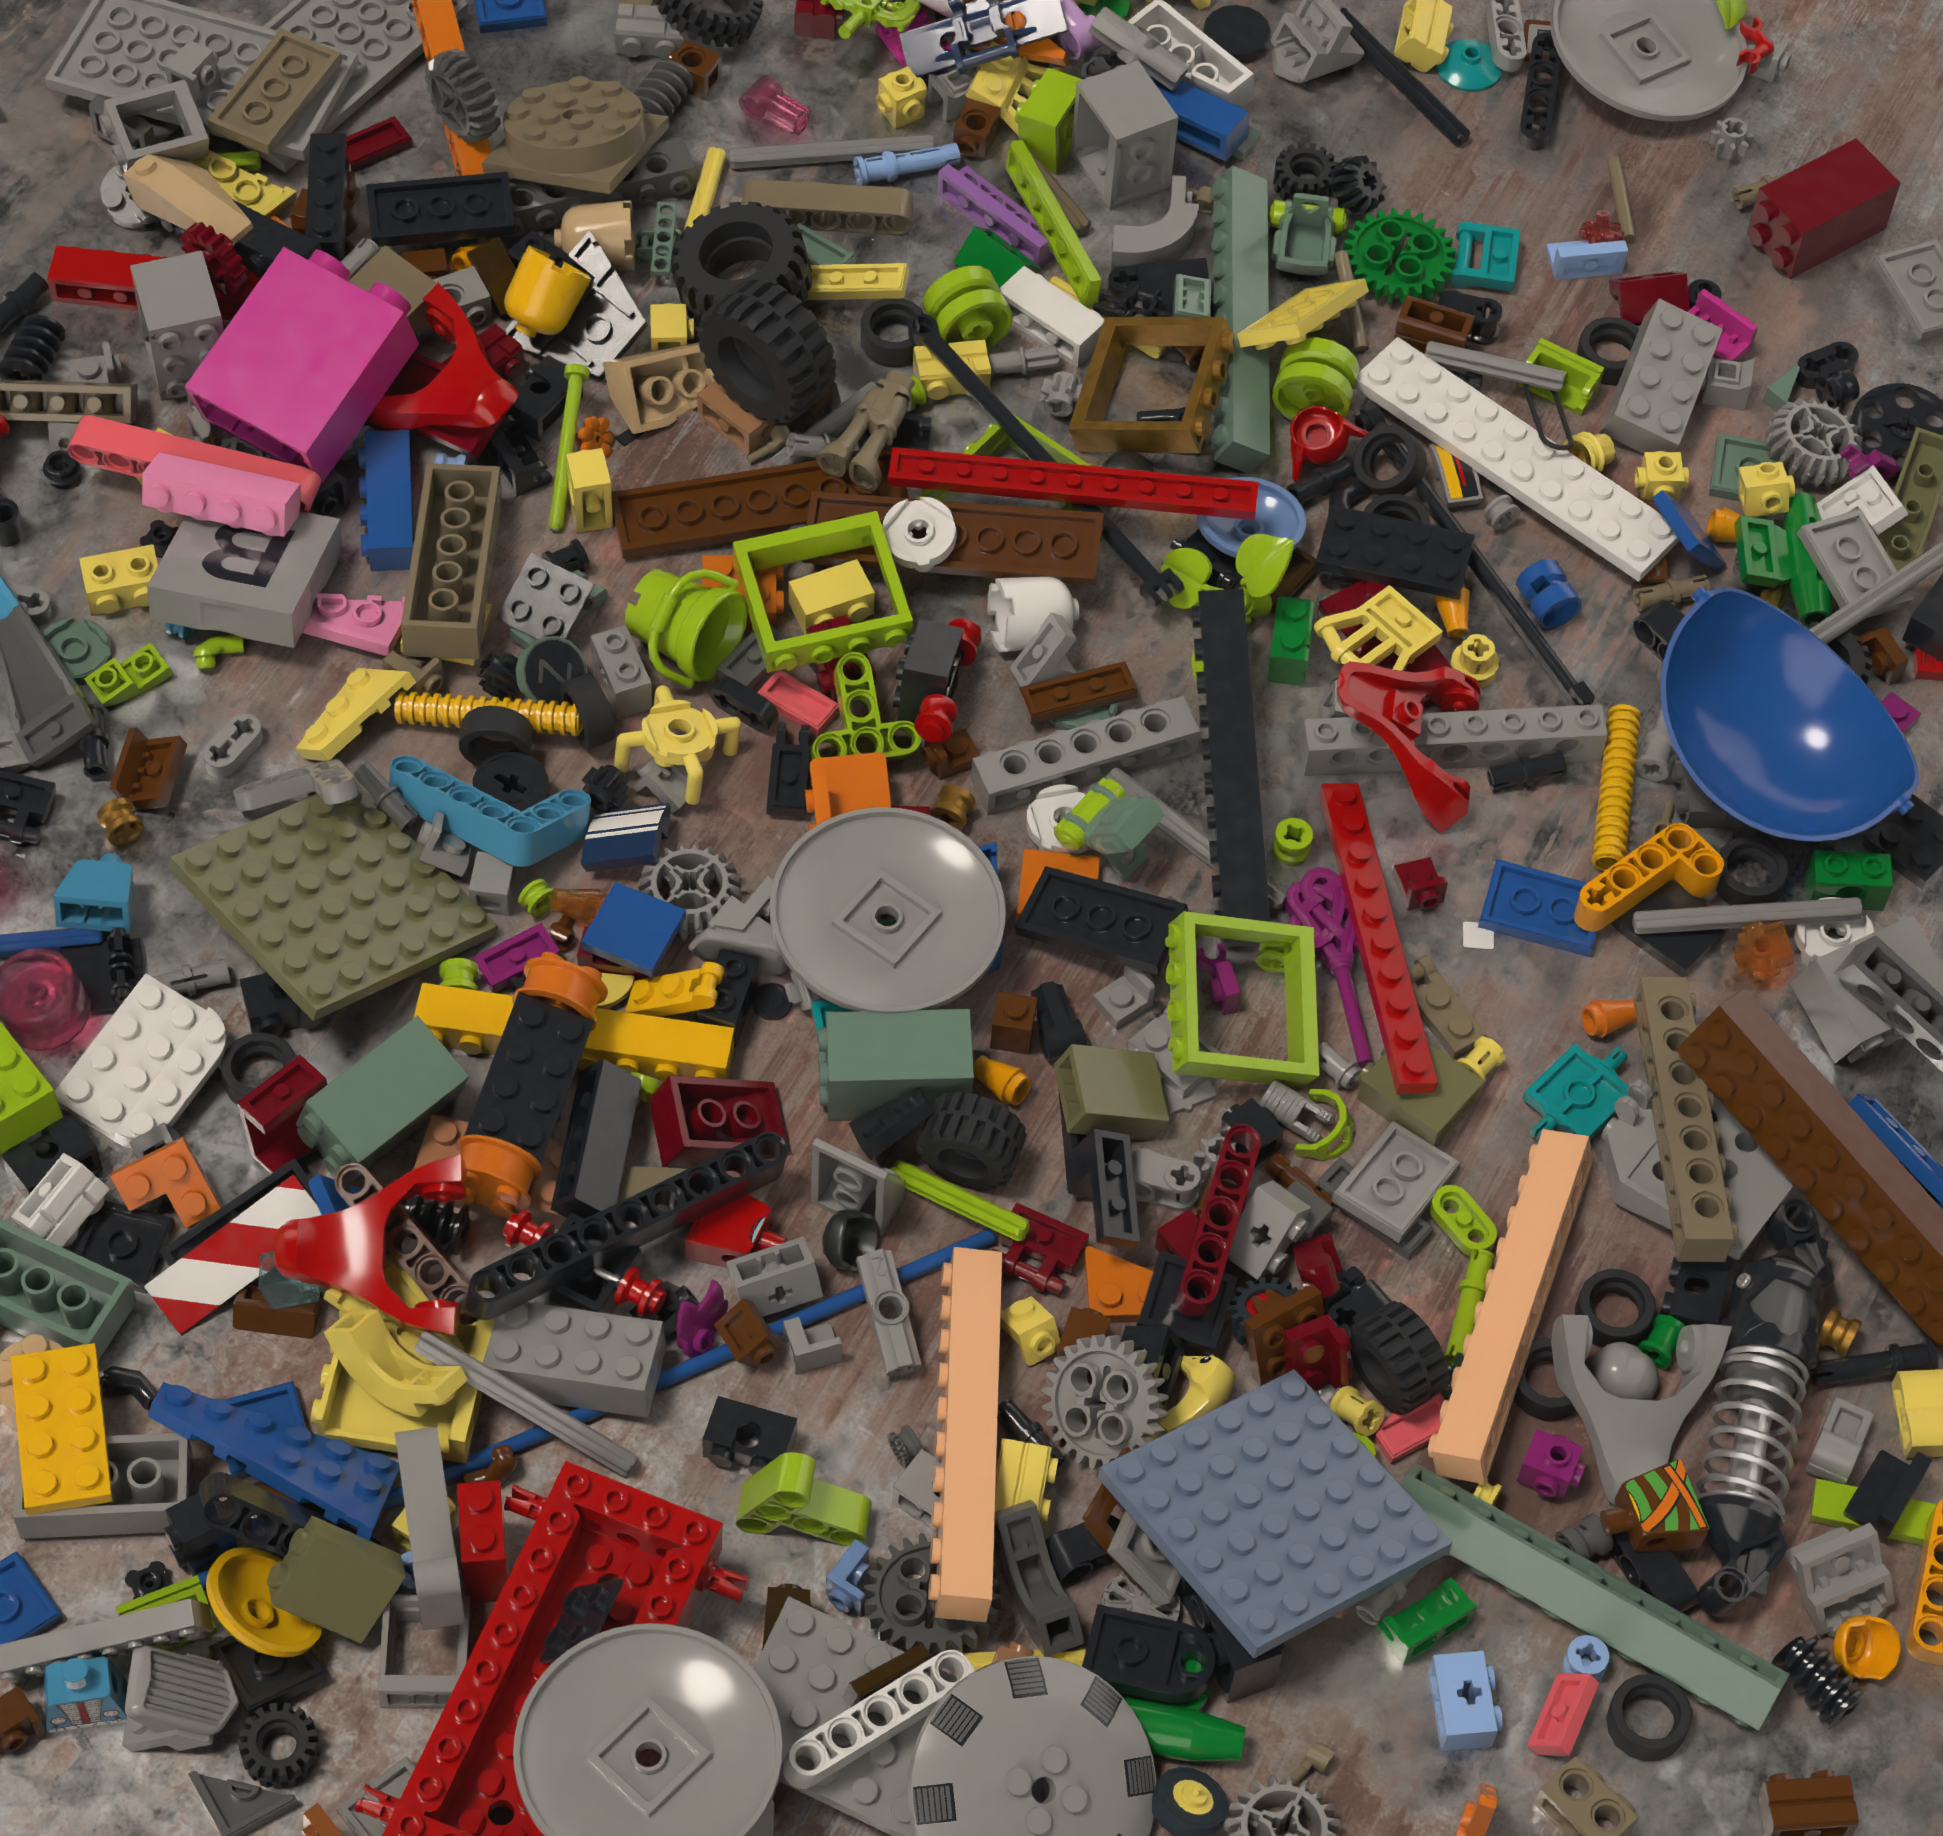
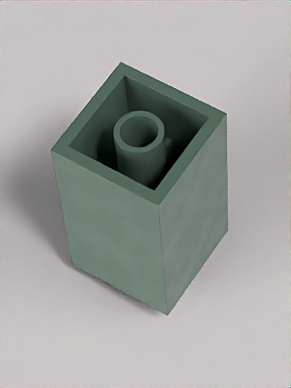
M970 1009L918 1010L890 1014L867 1011L826 1012V1028H818L820 1106H827L828 1121L855 1120L918 1087L929 1100L931 1106L934 1099L941 1097L944 1093L964 1092L973 1094L974 1073Z
M417 1015L308 1099L296 1122L298 1127L297 1133L309 1148L315 1147L325 1158L323 1160L324 1166L333 1177H336V1173L341 1167L350 1163H357L370 1168L430 1120L431 1114L437 1115L458 1098L470 1076ZM361 1174L355 1176V1177L352 1179V1181H353L354 1179H356L358 1176H360Z

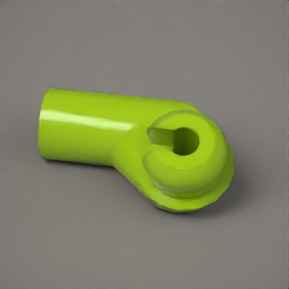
M235 634L218 635L209 638L194 649L193 656H196V667L198 669L214 668L216 665L215 655L244 652V639Z

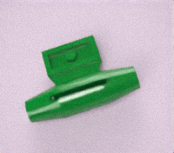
M1797 493L1794 497H1789V511L1785 513L1784 529L1775 525L1773 520L1740 515L1735 521L1734 526L1741 582L1771 588L1788 583L1802 625L1804 624L1806 627H1809L1811 622L1820 623L1831 616L1832 594L1797 535V531L1801 526L1822 520L1818 506L1811 494Z
M1188 1660L1182 1664L1185 1670L1192 1673H1197L1204 1669V1666L1195 1660ZM1208 1688L1195 1699L1182 1703H1165L1124 1694V1700L1131 1707L1142 1725L1153 1756L1182 1761H1241L1246 1727L1200 1711L1206 1705Z

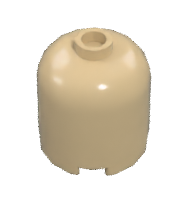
M631 200L583 204L571 207L562 218L561 229L554 230L555 246L569 254L583 236L590 231L596 237L616 272H635L636 245L635 232H631V217H633Z

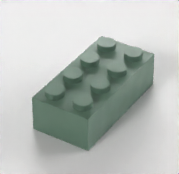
M0 1219V1325L26 1337L32 1334L41 1335L45 1339L58 1343L63 1348L95 1343L99 1361L137 1303L131 1279Z

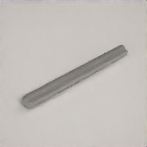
M926 134L741 147L729 150V163L732 169L854 161V157L861 156L863 159L881 156L884 151L901 154L935 147L933 135Z
M1943 541L1809 630L1825 644L1829 643L1943 567Z
M1113 768L1106 775L1105 779H1112L1123 787L1126 796L1152 797L1164 814V817L1157 826L1218 872V864H1210L1209 841H1214L1212 838L1121 769ZM1267 881L1269 911L1271 913H1278L1285 905L1286 895Z
M1854 897L1636 911L1633 915L1632 923L1636 934L1851 921L1861 919L1863 909L1860 898Z
M424 1331L414 1348L416 1353L438 1366H461L468 1379L466 1383L622 1476H626L634 1466L637 1456L633 1452L432 1332Z

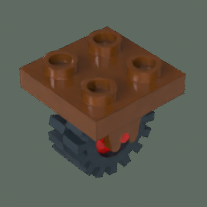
M1266 1277L1258 1278L1259 1284L1254 1285L1252 1280L1245 1282L1246 1290L1239 1286L1235 1290L1236 1296L1232 1295L1229 1305L1232 1333L1234 1338L1237 1337V1341L1241 1346L1247 1343L1252 1378L1260 1386L1286 1374L1284 1331L1325 1315L1322 1293L1314 1284L1299 1291L1296 1287L1292 1288L1291 1283L1287 1280L1280 1285V1278L1272 1277L1271 1283H1266Z

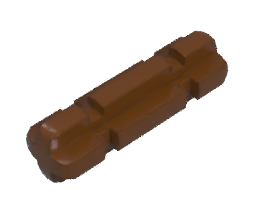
M1277 1153L1268 1161L1266 1172L1275 1180L1281 1179L1283 1187L1287 1189L1294 1181H1297L1331 1207L1334 1206V1202L1331 1201L1332 1196L1325 1190L1319 1191V1185L1297 1166L1291 1167V1161L1284 1155Z

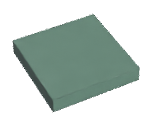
M1718 433L1709 496L1740 501L1738 497L1739 467L1759 465L1764 462H1778L1769 459L1770 450L1765 448L1766 441Z

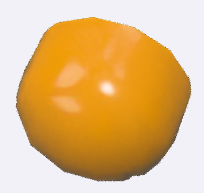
M1857 1615L1847 1618L1837 1628L1832 1649L1835 1663L1840 1661L1843 1665L1841 1669L1847 1675L1851 1674L1858 1679L1880 1680L1887 1677L1896 1667L1901 1652L1899 1633L1887 1620L1870 1615Z

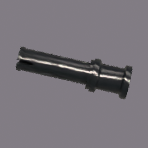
M1926 1338L1922 1339L1920 1344L1899 1347L1897 1343H1893L1885 1347L1882 1352L1822 1360L1818 1362L1816 1368L1811 1369L1816 1374L1810 1375L1815 1387L1889 1375L1892 1379L1898 1371L1938 1369V1356L1933 1340Z

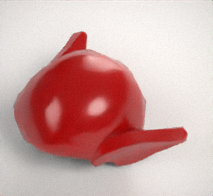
M1312 405L1302 409L1294 416L1290 423L1292 480L1295 482L1300 480L1306 461L1317 465L1334 462L1346 451L1349 436L1363 438L1369 432L1354 425L1338 412H1334L1324 406Z

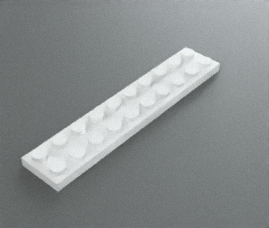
M1399 337L1394 339L1358 373L1356 390L1453 456L1471 466L1478 473L1638 582L1680 541L1662 514L1567 450H1556L1546 446L1540 440L1536 429L1432 359L1425 357L1423 353ZM1546 437V439H1548L1550 442L1556 444L1555 442H1553L1552 440H1550L1548 437Z

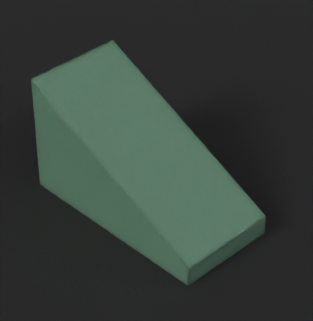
M1798 365L1794 366L1766 389L1763 402L1775 412H1778L1789 401L1800 369Z

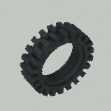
M654 0L655 5H660L658 8L661 15L667 14L665 20L669 24L678 23L677 31L683 33L685 30L691 32L689 38L696 40L697 36L702 37V43L710 45L711 41L714 40L716 47L722 48L725 43L728 47H735L736 43L741 45L745 40H748L763 11L762 0H723L732 9L733 14L711 10L695 0Z

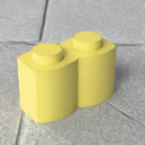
M1943 1369L1898 1371L1891 1385L1905 1458H1914L1917 1452L1927 1457H1943Z

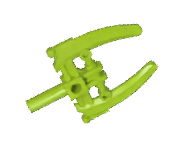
M890 0L820 1L822 5L829 3L836 10L845 9L852 13V16L838 29V33L843 39H848L861 25L870 27L875 21H879L886 28L898 27L897 30L899 32H905L906 28L915 20V16L922 6L916 0H906L905 3H891Z

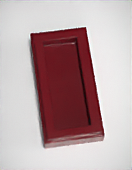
M395 116L347 136L349 171H358L412 147V138Z

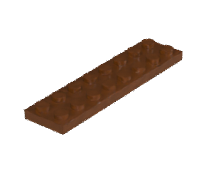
M885 449L881 451L878 458V464L882 471L881 483L874 491L863 490L856 486L849 476V467L843 476L835 477L824 472L817 464V461L814 460L612 492V513L622 557L626 559L740 541L786 531L795 525H806L812 491L909 498L906 487L888 486L892 449ZM856 454L852 455L851 461L856 456Z
M812 491L806 526L873 511L878 512L883 526L886 514L895 504L906 499L909 502L921 499ZM940 501L951 511L957 530V539L950 555L941 563L934 565L926 573L991 578L1055 577L1063 581V583L1096 585L1105 521L1104 513ZM923 527L920 530L912 529L913 538L922 539L926 537L927 528ZM873 545L802 560L803 563L837 566L858 559L862 568L881 569ZM894 561L896 570L919 572L915 568H907Z

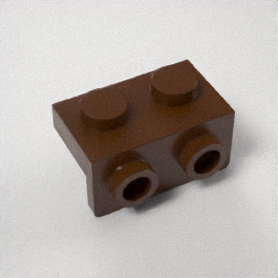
M130 728L111 780V792L117 798H129L133 802L135 810L167 807L188 744L180 735L148 739L139 728Z

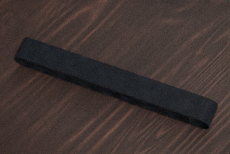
M775 1132L759 1134L478 1270L469 1281L466 1297L468 1312L479 1320L494 1319L776 1181L783 1172L789 1153L787 1141ZM761 1155H770L775 1160H766ZM735 1171L739 1173L741 1177H732L728 1175L726 1172ZM692 1188H701L707 1193L698 1194ZM657 1205H667L672 1210L663 1211ZM621 1222H632L637 1227L627 1228ZM590 1238L596 1239L602 1244L598 1246L591 1245L586 1240ZM560 1256L567 1262L557 1263L552 1261L550 1257ZM524 1273L531 1279L526 1281L519 1280L514 1274ZM489 1291L493 1293L495 1296L492 1298H484L480 1296L477 1292Z

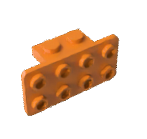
M875 752L815 758L810 762L812 789L805 790L807 813H815L816 824H808L809 831L830 818L850 811L878 807L891 808L886 757L883 753Z

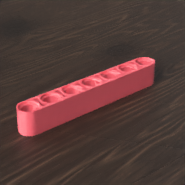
M89 415L83 416L80 419L67 447L68 454L79 463L142 478V473L156 455L161 452L301 483L300 511L309 513L321 485L320 476L311 469Z

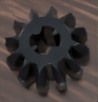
M1367 155L1344 158L1330 171L1333 179L1328 184L1334 191L1332 198L1338 200V208H1345L1348 216L1365 215L1373 212L1385 200L1382 191L1387 187L1382 183L1381 179L1384 173L1377 171V162H1370Z

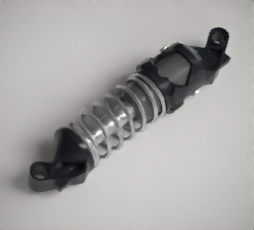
M1794 1198L1785 1202L1766 1224V1233L1769 1239L1777 1246L1779 1252L1750 1262L1738 1269L1734 1278L1728 1315L1720 1323L1723 1326H1732L1724 1355L1718 1366L1726 1379L1718 1382L1714 1388L1717 1397L1723 1403L1713 1406L1709 1412L1712 1420L1718 1427L1709 1430L1705 1435V1439L1714 1451L1703 1455L1700 1462L1710 1475L1700 1478L1696 1484L1701 1494L1697 1497V1500L1710 1529L1705 1539L1722 1565L1711 1578L1700 1586L1698 1591L1700 1606L1712 1616L1720 1617L1726 1615L1748 1595L1760 1600L1766 1597L1770 1573L1779 1565L1788 1549L1782 1535L1785 1509L1781 1500L1786 1498L1790 1489L1785 1476L1790 1474L1794 1466L1790 1453L1795 1449L1798 1442L1797 1433L1794 1428L1799 1425L1802 1419V1412L1798 1404L1803 1402L1807 1393L1805 1384L1809 1378L1810 1371L1816 1368L1819 1362L1822 1340L1817 1331L1823 1297L1835 1280L1831 1266L1826 1260L1829 1241L1821 1238L1814 1210L1802 1199ZM1724 1386H1727L1726 1396L1722 1392ZM1793 1408L1794 1417L1791 1423H1789L1781 1414ZM1722 1409H1737L1739 1411L1737 1425L1724 1422L1717 1414ZM1772 1418L1783 1424L1784 1427L1770 1430ZM1788 1432L1790 1440L1787 1447H1784L1773 1436ZM1735 1433L1733 1448L1727 1449L1717 1444L1713 1439L1715 1434ZM1768 1443L1780 1451L1766 1454ZM1784 1456L1786 1463L1783 1470L1780 1471L1768 1460ZM1714 1457H1731L1728 1474L1717 1471L1710 1466V1459ZM1763 1467L1775 1475L1762 1478ZM1780 1480L1781 1489L1776 1496L1763 1485ZM1710 1481H1726L1725 1489L1707 1491L1704 1488L1705 1484ZM1759 1491L1770 1497V1499L1766 1500L1758 1496ZM1719 1586L1727 1592L1728 1597L1720 1591Z

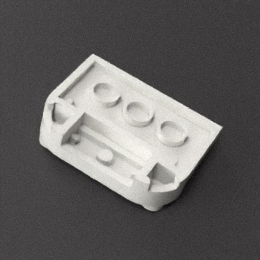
M145 973L56 1088L55 1094L59 1106L116 1143L131 1148L130 1141L163 1122L172 1127L216 1068L221 1070V1061L228 1048L225 1026L218 1014L210 1007L207 1010L203 1009Z

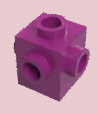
M1536 1429L1517 1481L1533 1487L1537 1493L1543 1496H1556L1564 1499L1569 1485L1575 1488L1578 1487L1586 1466L1578 1462L1583 1447L1575 1444L1566 1436L1559 1434L1551 1435Z

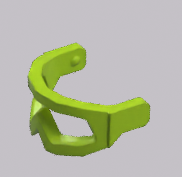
M1310 1089L1309 1099L1313 1102H1327L1339 1112L1340 1119L1334 1130L1327 1137L1314 1144H1296L1294 1152L1298 1157L1315 1158L1320 1161L1338 1158L1353 1145V1132L1356 1131L1355 1124L1346 1105L1338 1094L1332 1090ZM1342 1135V1142L1335 1148L1328 1150V1147Z

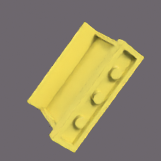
M339 1310V1318H341L344 1313ZM496 1318L490 1320L478 1319V1321L468 1325L460 1324V1333L455 1334L465 1347L464 1352L482 1363ZM330 1346V1353L333 1354L331 1364H324L321 1373L320 1387L324 1389L322 1398L314 1400L311 1411V1424L317 1425L318 1435L332 1440L345 1441L350 1446L397 1453L395 1432L437 1426L442 1460L467 1463L484 1394L482 1391L465 1382L455 1391L456 1395L451 1401L440 1406L433 1405L421 1417L409 1416L387 1407L366 1392L342 1366Z

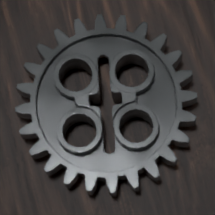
M920 1533L919 1544L913 1545L905 1537L903 1538V1550L899 1551L890 1545L888 1547L889 1560L882 1557L876 1558L877 1570L868 1571L869 1584L864 1585V1593L867 1599L864 1601L865 1614L869 1615L870 1629H878L879 1640L886 1641L891 1638V1646L897 1649L904 1646L906 1651L924 1643L931 1655L932 1653L939 1654L946 1650H956L963 1653L962 1645L965 1643L971 1648L976 1649L978 1648L977 1635L986 1638L990 1636L989 1624H997V1610L1001 1609V1595H998L1001 1593L1000 1580L995 1579L996 1568L994 1565L992 1602L986 1623L935 1618L934 1605L933 1627L928 1629L926 1624L928 1620L929 1580L932 1568L937 1566V1564L930 1563L931 1542L927 1541L924 1533ZM915 1574L922 1576L914 1580L906 1578L909 1575ZM909 1611L917 1613L916 1615L911 1617L901 1615Z

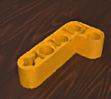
M1673 823L1584 885L1580 891L1575 908L1574 921L1583 930L1589 932L1599 931L1673 878L1688 893L1695 897L1704 898L1711 896L1717 889L1723 871V858L1689 825Z
M1942 1499L1930 1514L1927 1522L1905 1638L1906 1648L1913 1658L1943 1667V1605L1939 1606L1931 1603L1926 1592L1936 1591L1943 1596V1565L1939 1564L1934 1557V1552H1943ZM1927 1630L1932 1632L1937 1639V1645L1925 1644L1919 1636V1631Z

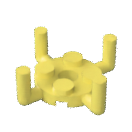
M661 685L655 691L654 706L650 709V714L642 720L641 730L618 735L614 766L623 773L629 770L631 747L644 746L659 766L685 765L688 773L685 801L688 804L695 805L700 802L703 769L700 762H705L712 758L717 742V734L725 733L723 753L727 756L736 755L738 752L741 721L737 717L715 719L704 708L701 712L691 708V702L674 700L670 689L665 685ZM681 730L685 735H676L671 731Z

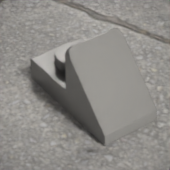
M1051 612L1041 625L1038 633L1025 646L1009 669L1021 687L1076 673L1065 654L1077 638L1063 616Z

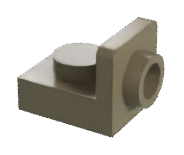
M393 650L382 660L383 670L409 671L415 679L416 683L409 690L406 691L401 687L398 690L399 692L406 691L410 695L413 691L418 692L419 696L423 692H428L433 696L443 684L442 661L436 657L422 669L412 659L403 658Z

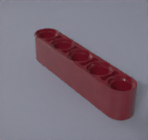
M1246 1124L1234 1125L1228 1130L1216 1158L1176 1293L1175 1302L1177 1308L1188 1317L1197 1318L1206 1314L1219 1290L1261 1146L1259 1133L1253 1127ZM1231 1144H1243L1248 1149V1153L1236 1152ZM1224 1178L1231 1179L1237 1184L1238 1189H1227L1221 1184L1220 1180ZM1214 1214L1220 1215L1226 1220L1228 1225L1218 1226L1210 1220L1209 1216ZM1209 1251L1216 1257L1217 1261L1213 1263L1206 1262L1201 1259L1198 1252ZM1192 1287L1199 1288L1205 1293L1206 1298L1202 1300L1191 1297L1187 1289Z

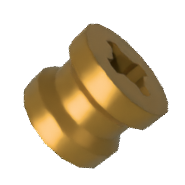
M954 784L944 785L938 794L939 802L934 803L930 809V816L942 820L961 831L967 823L966 814L973 811L976 800L963 787Z
M122 797L110 800L102 805L97 812V819L100 825L106 828L105 834L109 843L115 846H122L135 841L144 831V824L140 817L134 815L136 811L135 806L129 798Z
M1832 1307L1819 1332L1822 1340L1821 1347L1828 1345L1836 1350L1837 1355L1845 1357L1862 1321L1856 1318L1849 1320L1841 1315L1840 1310Z

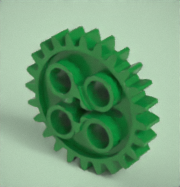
M1392 208L1391 214L1387 216L1379 209L1376 219L1367 213L1365 214L1364 223L1355 221L1354 230L1349 229L1347 231L1342 251L1348 252L1354 280L1365 278L1369 292L1371 290L1375 292V301L1379 300L1382 296H1387L1389 305L1393 303L1395 298H1399L1403 305L1407 295L1421 299V296L1424 295L1431 300L1433 299L1434 290L1442 293L1444 284L1450 283L1452 270L1455 268L1456 249L1452 248L1453 239L1452 237H1445V227L1434 229L1436 220L1432 219L1424 222V213L1422 212L1414 218L1411 217L1410 209H1406L1403 215H1398L1396 208ZM1410 237V239H1408L1406 249L1402 250V246L1406 238ZM1396 262L1393 273L1391 274V276H1387L1389 275L1388 273L1391 272L1392 263Z

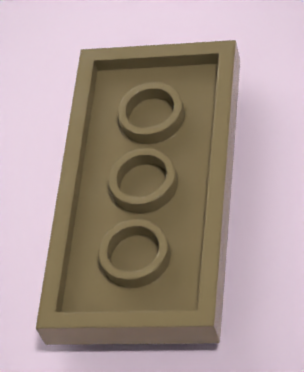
M281 28L207 119L208 129L269 155L341 65V53Z

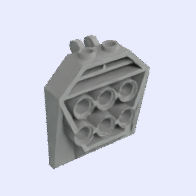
M1637 1079L1628 1087L1627 1093L1629 1096H1622L1615 1103L1614 1109L1619 1119L1613 1117L1603 1130L1601 1138L1605 1139L1601 1156L1614 1203L1672 1230L1664 1181L1658 1179H1663L1651 1109L1653 1092L1645 1080ZM1713 1093L1712 1119L1718 1122L1720 1129V1138L1717 1145L1718 1153L1724 1155L1726 1163L1724 1177L1727 1179L1723 1178L1725 1188H1730L1732 1204L1729 1211L1730 1220L1736 1222L1738 1229L1737 1243L1735 1246H1731L1728 1256L1740 1260L1793 1190L1795 1184Z

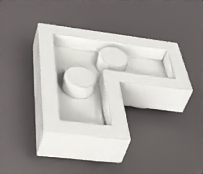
M1874 465L1816 503L1822 520L1861 509L1877 535L1908 515L1902 503Z

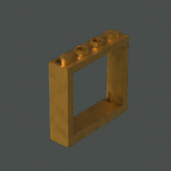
M1105 317L1068 428L1079 452L1200 453L1205 434H1209V421L1212 412L1218 406V392L1221 383L1227 377V364L1230 354L1235 351L1233 346L1235 334L1231 332L1225 317ZM1127 346H1205L1182 422L1103 421Z

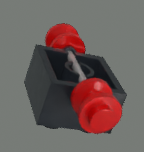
M958 618L945 625L920 619L915 634L908 633L904 649V655H907V658L900 657L897 666L896 679L901 680V685L896 687L893 707L899 708L898 721L914 723L915 731L926 741L939 743L946 741L951 736L953 730L952 723L958 715L957 705L952 698L958 682L959 666H967L974 662L977 656V647L982 640V630L975 622Z
M526 1209L522 1210L519 1214L513 1213L503 1229V1235L506 1236L505 1244L512 1249L516 1248L519 1244L527 1247L554 1234L555 1225L549 1221L541 1226L533 1223L532 1213ZM571 1212L558 1231L584 1218ZM590 1238L586 1240L591 1245L598 1246L602 1244L596 1239ZM637 1248L533 1300L544 1305L613 1314L619 1305L623 1306L630 1301L638 1305L637 1314L646 1318L650 1313L657 1314L665 1302L667 1293L663 1291L664 1282L656 1278L651 1283H647L640 1279L642 1272L641 1248ZM560 1256L550 1257L552 1261L557 1263L567 1262Z

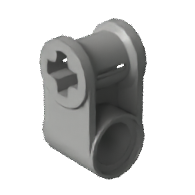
M1141 1148L1133 1151L1132 1163L1137 1201L1151 1202L1176 1211H1186L1197 1204L1199 1200L1198 1185L1200 1184L1201 1174L1199 1168L1194 1163L1165 1156L1150 1149ZM1184 1171H1187V1178L1184 1177ZM1177 1194H1180V1200H1179V1201L1176 1199V1198H1177Z

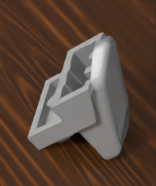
M1302 0L1295 14H1283L1270 40L1274 45L1272 64L1275 75L1295 83H1303L1356 64L1362 59L1364 50L1350 35L1353 26L1331 0Z
M767 876L745 904L731 895L708 923V928L697 935L690 943L689 950L702 961L716 963L722 949L759 959V972L775 975L786 972L789 967L776 946L770 925L769 907L773 879Z
M1870 1523L1852 1531L1845 1527L1836 1528L1794 1546L1785 1553L1786 1565L1800 1589L1802 1603L1819 1635L1827 1634L1830 1637H1834L1837 1628L1849 1617L1870 1615L1883 1618L1887 1607L1895 1603L1891 1573L1882 1562L1878 1532Z
M152 1646L135 1648L132 1653L125 1702L126 1722L122 1746L132 1752L165 1745L181 1751L213 1744L214 1734L219 1733L224 1728L240 1703L231 1675L223 1667V1662L189 1653L178 1654Z

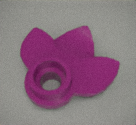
M715 1280L711 1281L708 1291L699 1306L689 1301H682L680 1304L677 1319V1345L687 1357L693 1358L710 1350L714 1342V1334L717 1332L714 1324L727 1313L728 1300L724 1299L722 1286Z

